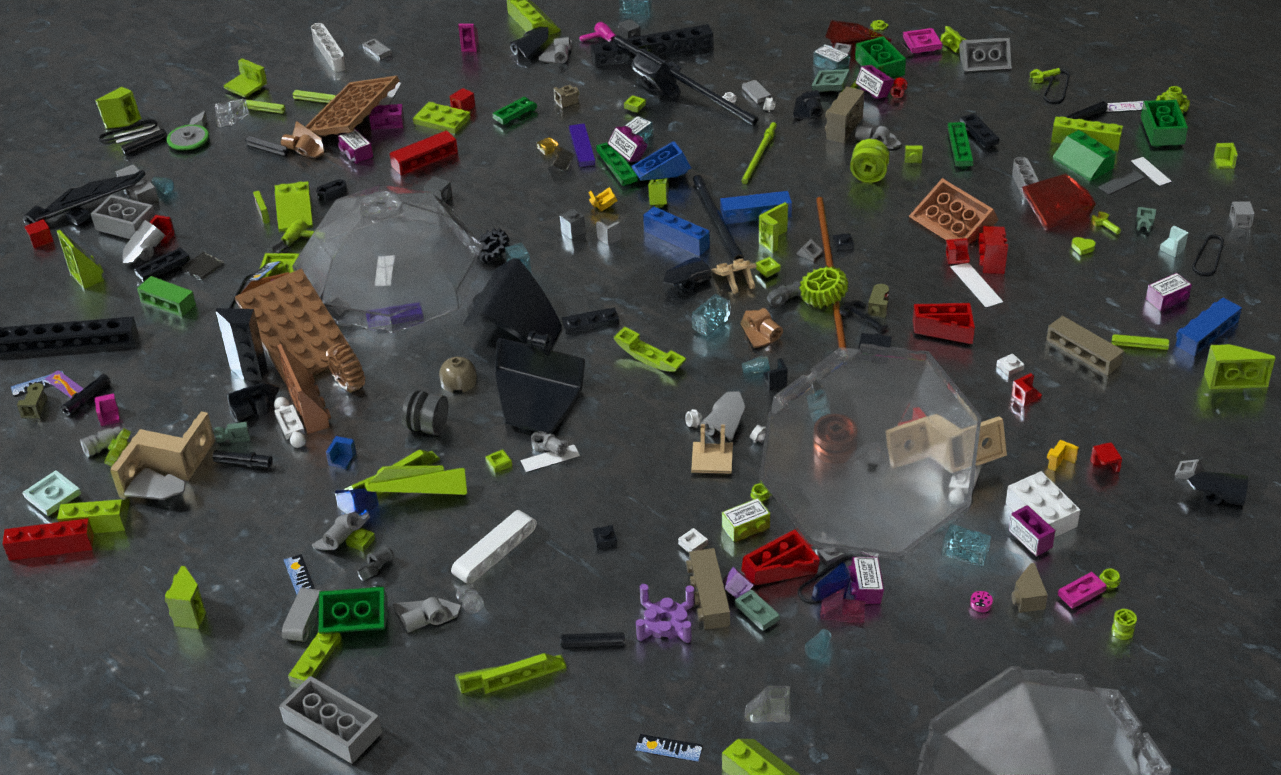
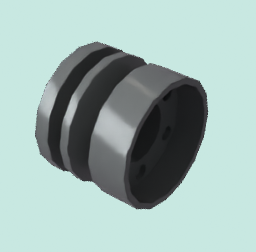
M411 390L406 396L402 409L401 419L404 429L417 432L422 430L424 433L438 436L444 429L447 421L449 408L447 397L434 393L428 395L424 391Z

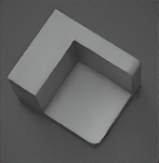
M600 221L596 222L597 239L607 246L622 239L620 222L617 221L609 226Z

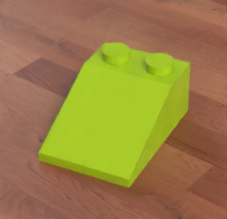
M300 181L275 185L279 232L287 231L289 226L297 219L303 220L308 228H313L312 197L309 182Z
M57 230L69 272L78 283L86 289L104 281L102 277L104 271L100 264H96L92 255L89 256L83 248L61 230Z
M1231 344L1211 345L1204 375L1209 389L1268 387L1276 358L1274 355Z

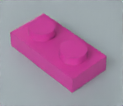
M1090 572L1060 588L1058 596L1073 609L1106 591L1107 585L1093 572Z

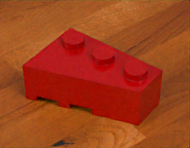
M983 226L982 233H979V266H983V273L1005 274L1008 244H1005L1007 243L1005 227Z
M970 303L914 304V333L973 344L975 326Z
M794 529L743 556L741 571L753 583V586L817 574L820 558Z

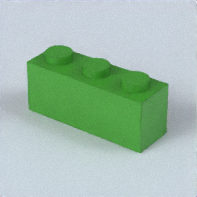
M152 276L137 288L142 303L180 317L186 315L196 305L193 291Z

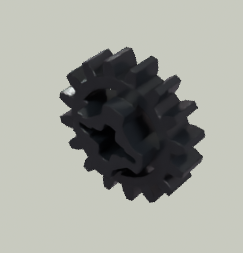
M493 228L492 231L487 229L486 234L481 233V238H476L478 243L473 245L475 247L473 250L475 256L483 263L487 261L490 264L492 260L497 262L498 257L503 258L502 254L508 252L506 248L510 247L508 243L510 239L501 228L497 230Z

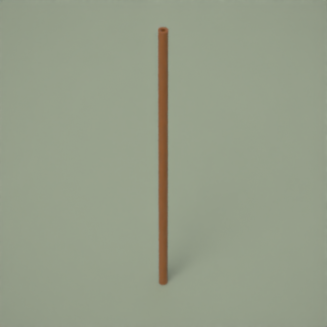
M818 197L816 201L826 266L831 268L834 264L824 201L822 197ZM836 301L835 305L833 304L839 350L841 360L846 361L848 360L842 315L839 313L840 302Z

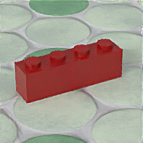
M446 130L389 153L391 167L402 176L458 153L457 140Z
M87 518L4 529L2 545L8 560L12 561L93 550L94 534Z

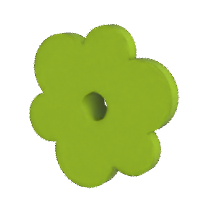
M875 20L870 27L875 31L885 30L888 24L882 20Z

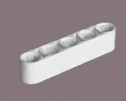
M322 23L313 24L311 26L313 41L332 70L335 72L345 70L344 54L325 25Z
M516 510L457 559L451 568V573L469 585L474 583L534 531L537 524L536 520L524 512Z

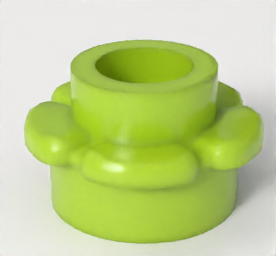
M758 483L752 487L750 496L753 500L759 498L763 502L766 498L770 497L767 485Z
M1105 569L1099 576V579L1107 585L1106 588H1116L1121 582L1120 574L1115 569Z

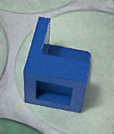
M339 436L334 438L326 451L328 465L341 469H347L357 454L354 440Z

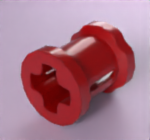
M897 78L894 81V86L891 87V95L895 98L903 97L904 90L908 87V82L904 78Z

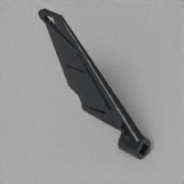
M141 170L135 174L93 181L78 188H70L46 209L37 205L34 206L23 216V221L29 225L63 214L134 186L146 173L144 170Z

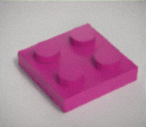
M933 28L903 32V39L912 53L942 49V43Z

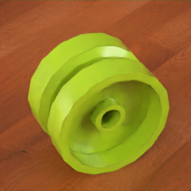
M866 139L856 144L850 162V170L853 176L866 183L877 182L884 178L890 159V152L887 146L876 139Z

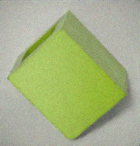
M1216 143L1214 160L1217 168L1235 169L1238 154L1234 143Z

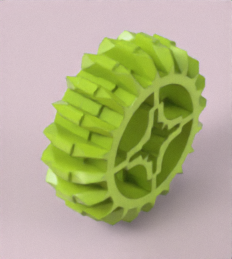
M826 266L825 268L820 267L817 270L813 269L811 273L808 272L807 276L802 277L803 281L800 282L801 286L799 287L802 299L808 306L812 305L814 308L817 306L822 308L825 305L828 307L830 304L835 305L836 301H841V297H845L846 292H848L849 283L846 274L840 268H835L834 266L829 268Z

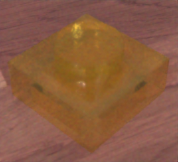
M551 137L536 142L537 148L544 155L559 150V144Z

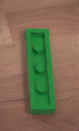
M948 123V133L955 166H973L965 123Z
M608 142L596 145V151L622 186L638 181L636 173L624 157L607 144Z

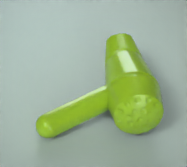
M297 219L289 226L281 240L289 248L300 237L324 239L325 233L307 230V224L303 220Z

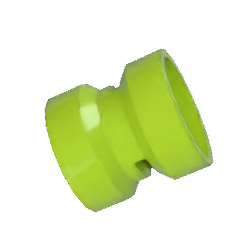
M1128 609L1116 611L1111 629L1112 634L1117 639L1128 640L1134 635L1137 616Z

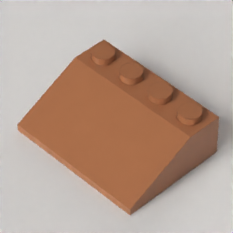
M943 178L909 215L910 219L943 240L967 238L968 245L979 238V233H982L983 226H994L999 220L993 208Z
M282 344L277 345L286 386L307 435L330 428L328 420L331 419L329 409L324 408L326 405L323 396L319 397L320 391L318 385H314L313 374H309L306 367Z

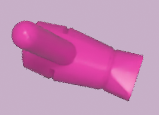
M598 22L594 27V33L582 35L579 39L583 42L601 37L609 42L613 41L616 35L607 24Z

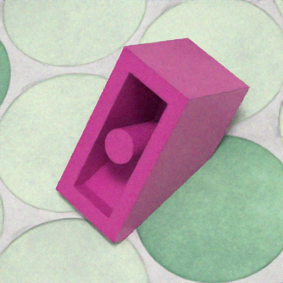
M458 24L461 52H476L479 43L476 26L474 24Z

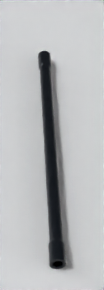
M616 35L613 40L615 44L635 55L640 50V48L620 35ZM668 65L675 79L741 117L747 123L753 126L758 123L759 118L741 109Z

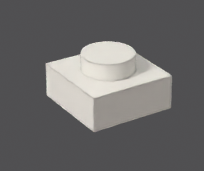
M1010 354L997 360V367L1009 377L1024 370V363L1014 354Z
M693 528L678 538V544L688 552L697 551L708 545V539Z

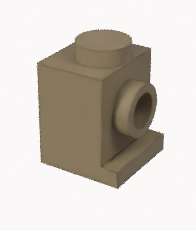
M566 85L559 89L557 87L553 88L554 101L561 108L579 103V90L577 87Z

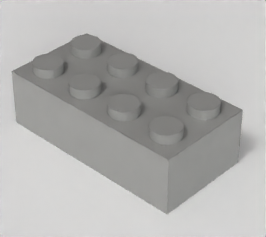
M309 676L279 706L285 724L351 764L382 733L379 715L312 676Z

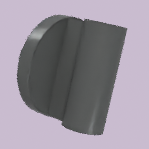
M279 240L267 248L269 253H288V246L284 244L283 240Z

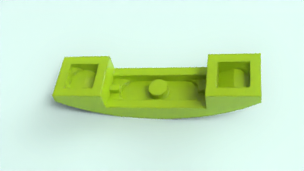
M627 327L622 328L614 336L617 344L627 353L656 369L671 372L677 371L686 361L685 357L672 350L665 353L641 341L640 334Z

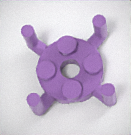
M640 585V602L647 610L644 612V620L638 619L636 621L637 639L643 641L652 635L660 639L661 636L668 637V639L679 637L685 643L691 642V622L688 621L686 611L695 604L694 587H686V601L680 605L671 598H663L661 601L653 603L649 600L648 585ZM662 618L671 619L670 621H661Z

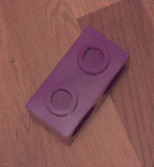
M402 104L378 105L374 107L369 114L371 130L403 128L404 112Z

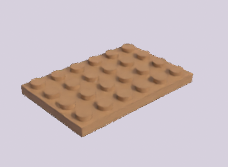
M398 76L349 82L305 127L317 136L353 132L355 127L363 121V118L369 115L371 110L378 106L379 102L387 97V94L395 88V85L400 81Z
M302 268L235 296V301L240 309H254L262 345L284 382L285 377L277 345L282 344L306 367L308 373L313 375L330 368L326 359L328 348L343 342L349 345Z

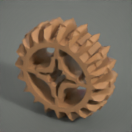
M344 342L328 348L326 359L335 381L345 391L350 393L363 387L365 384L364 371L353 349Z

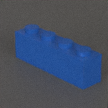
M788 191L720 198V213L725 224L759 221V215L786 202L788 204V217H792V202Z
M652 207L643 215L644 232L698 256L710 248V231L656 207Z
M1225 298L1214 302L1210 308L1202 311L1196 319H1192L1188 325L1178 330L1176 334V347L1195 357L1239 322L1242 307Z

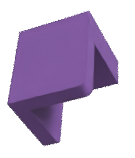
M734 567L722 580L724 589L736 599L753 587V583Z

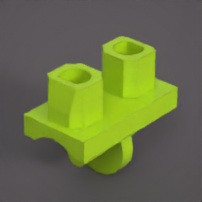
M950 26L945 27V33L941 35L940 39L944 46H948L955 53L960 52L959 44L963 40H967Z

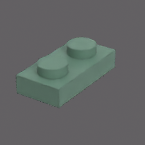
M752 589L735 599V606L762 631L780 620V614Z

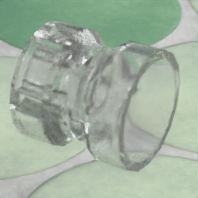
M466 584L458 589L456 598L462 604L467 614H474L482 609L484 600L478 594V590L473 584Z

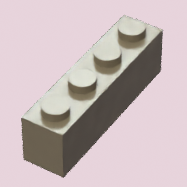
M1061 316L1048 326L1047 341L1108 376L1122 365L1124 350L1070 319Z
M715 549L689 551V560L686 561L687 573L692 574L690 576V586H693L696 591L694 592L695 605H699L697 609L699 622L703 621L704 630L730 626V609Z

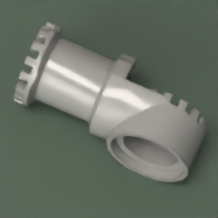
M540 431L539 433L535 432L531 436L534 450H550L559 457L564 456L569 445L566 440L561 441L555 438V435L547 434L543 431L542 433ZM537 440H544L542 443L536 442Z

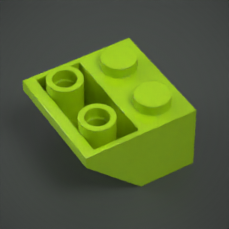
M120 87L95 100L106 129L129 126L142 119L133 92L129 89Z
M181 566L178 573L173 577L170 589L165 594V602L168 605L169 615L172 617L174 626L199 629L206 615V610L198 584L187 568Z

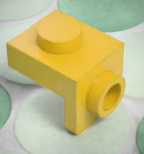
M610 187L597 196L592 191L588 192L591 197L589 199L590 203L594 208L598 207L601 212L618 201Z
M1059 440L1055 448H1051L1047 454V459L1049 460L1048 469L1056 471L1063 459L1075 463L1079 447Z

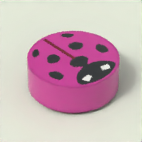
M977 591L972 594L970 600L972 609L977 612H987L992 608L993 598L989 593Z

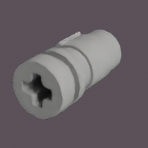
M119 426L113 429L109 427L99 431L96 436L91 435L89 438L81 439V445L86 456L91 457L95 455V452L98 454L102 449H107L112 439L116 440L121 432V428Z

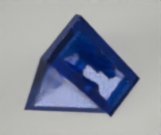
M366 489L335 490L338 508L346 514L356 512L361 516L378 506L377 492L367 491Z
M842 562L814 585L811 597L814 601L845 602L851 579L846 564Z

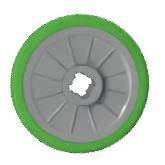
M184 125L169 133L167 143L176 150L195 149L202 146L208 140L209 132L200 125Z

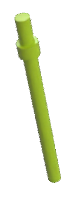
M772 122L770 127L766 129L764 138L741 180L742 184L748 183L769 141L773 139L777 127L775 122Z

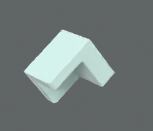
M1172 226L1169 238L1161 244L1160 250L1176 257L1185 250L1189 232Z

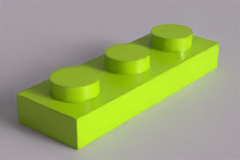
M318 632L289 673V681L301 685L309 676L315 678L342 640L341 634H319Z

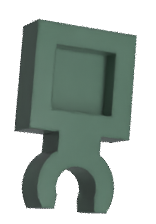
M1138 207L1136 223H1138L1137 230L1140 231L1141 227H1146L1147 232L1150 231L1151 225H1154L1156 209Z
M247 422L227 424L226 429L223 427L214 428V435H217L216 443H223L226 440H230V443L250 441Z

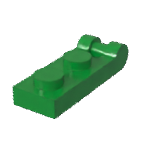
M522 97L493 112V119L504 125L528 111H535L537 104L530 101L527 97Z

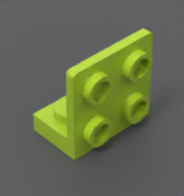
M243 58L238 61L240 75L226 83L224 89L242 97L250 96L253 92L267 84L264 67Z
M786 202L759 215V244L772 253L778 251V236L787 231L788 204Z

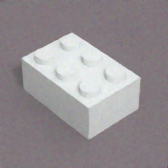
M1042 471L1008 486L1006 504L1014 512L1028 505L1056 530L1055 537L1078 526L1080 509Z

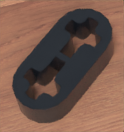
M342 179L321 185L316 189L317 198L325 201L347 192L346 181Z

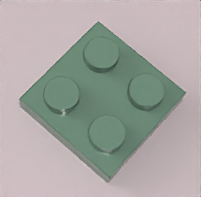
M850 69L819 71L811 85L812 91L838 92L843 90L850 77Z

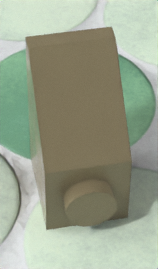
M1035 563L1029 564L1016 581L1015 590L1012 592L1013 604H1017L1020 613L1044 610L1046 608L1048 595Z

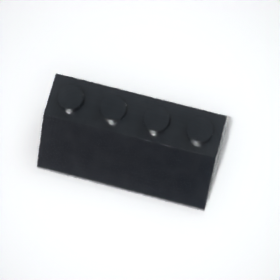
M216 308L230 368L243 380L262 381L267 368V362L254 309Z

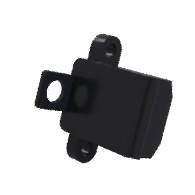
M643 48L640 49L631 64L632 69L640 80L639 83L660 96L668 95L676 98L680 95L681 90L676 84L677 81L668 65L675 67L677 71H680L681 67L672 61L667 64L666 61Z

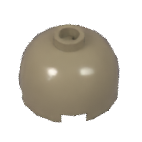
M456 356L447 359L439 371L441 387L452 393L453 390L466 392L476 385L477 378L474 364L465 357Z

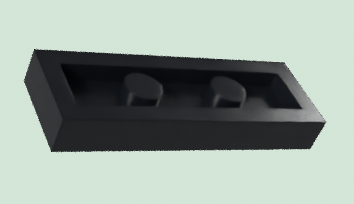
M975 113L960 117V122L965 123L967 131L984 148L999 144L1000 138Z
M180 247L134 270L135 274L145 282L150 276L157 277L191 260L189 254Z
M614 307L562 317V324L565 333L570 334L618 325L619 317Z

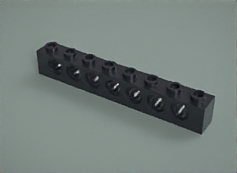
M709 24L626 38L633 45L640 49L643 48L655 56L714 46V36ZM613 41L590 45L591 59L595 67L633 61L637 56L618 46Z
M134 316L0 327V355L134 345L138 330Z

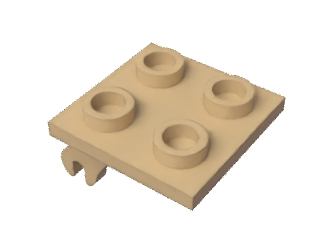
M737 259L733 261V264L721 263L716 265L717 268L711 269L712 273L727 276L732 293L734 294L738 293V287L733 272L743 270L749 289H755L750 269L757 266L755 263L749 262V260Z
M701 424V442H693L691 473L732 474L733 443H725V424H721L720 444H705V424Z

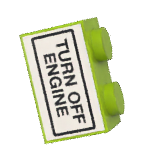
M759 498L723 511L722 527L732 541L736 542L770 528V512Z

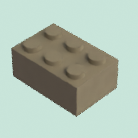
M845 87L839 93L838 98L833 101L830 109H827L825 114L827 119L825 126L826 139L845 144L863 119V90Z

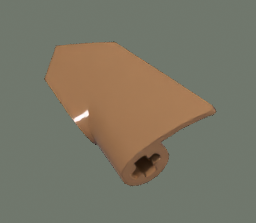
M297 121L293 134L282 136V146L295 150L303 156L317 158L325 153L322 139Z
M765 308L745 311L740 325L754 348L766 346L782 336L783 328L772 320L770 313Z

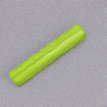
M294 90L293 92L294 99L329 103L336 96Z
M245 99L240 103L242 109L284 114L286 110L283 104Z
M1114 334L1111 342L1115 346L1168 350L1169 339Z

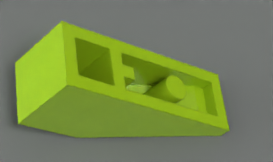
M668 178L650 180L648 185L650 205L660 208L667 204Z

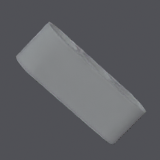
M1025 157L1015 158L1012 176L1021 196L1029 200L1035 199L1037 197L1039 180L1030 161Z
M303 587L299 590L283 624V639L300 642L307 641L319 615V591L322 590Z

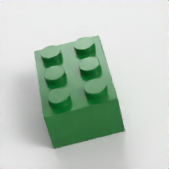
M884 36L856 43L855 60L861 66L873 65L892 79L905 75L906 58Z
M1177 100L1143 101L1141 120L1151 146L1185 144L1188 127Z

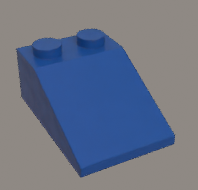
M674 141L631 166L641 181L678 177L679 175L686 174L691 169L684 153Z

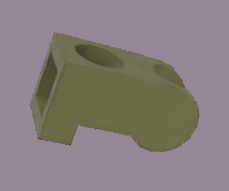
M876 284L873 287L868 302L869 316L886 318L889 300V287L887 285Z
M34 383L28 386V393L25 399L19 400L17 403L21 418H40L47 402V395L44 392L43 384Z

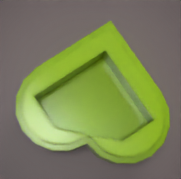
M1075 237L1072 240L1071 247L1081 256L1094 251L1096 243L1092 239Z

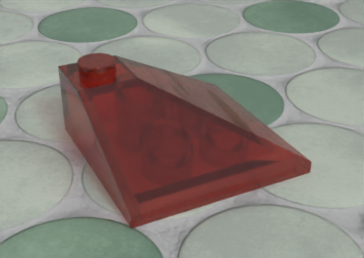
M831 20L825 38L830 39V43L836 45V43H860L883 37L884 35L858 23ZM884 36L889 42H891V38Z
M1067 174L1021 187V191L1045 230L1088 217L1096 205L1088 190Z

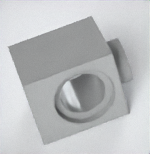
M1232 202L1229 217L1233 228H1252L1255 214L1251 202Z

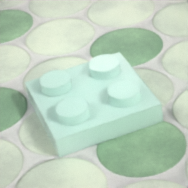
M56 470L23 492L24 497L47 516L60 508V504H67L81 494L80 489Z

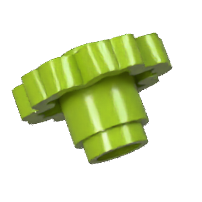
M1178 86L1169 87L1166 92L1158 95L1156 99L1177 100L1182 114L1188 111L1190 100L1187 99L1186 95H1183L1182 89Z
M123 428L116 440L112 439L108 446L110 451L105 459V464L112 467L121 456L122 451L130 443L127 440L131 431Z

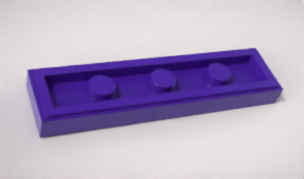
M585 123L569 125V132L579 167L595 165V158Z

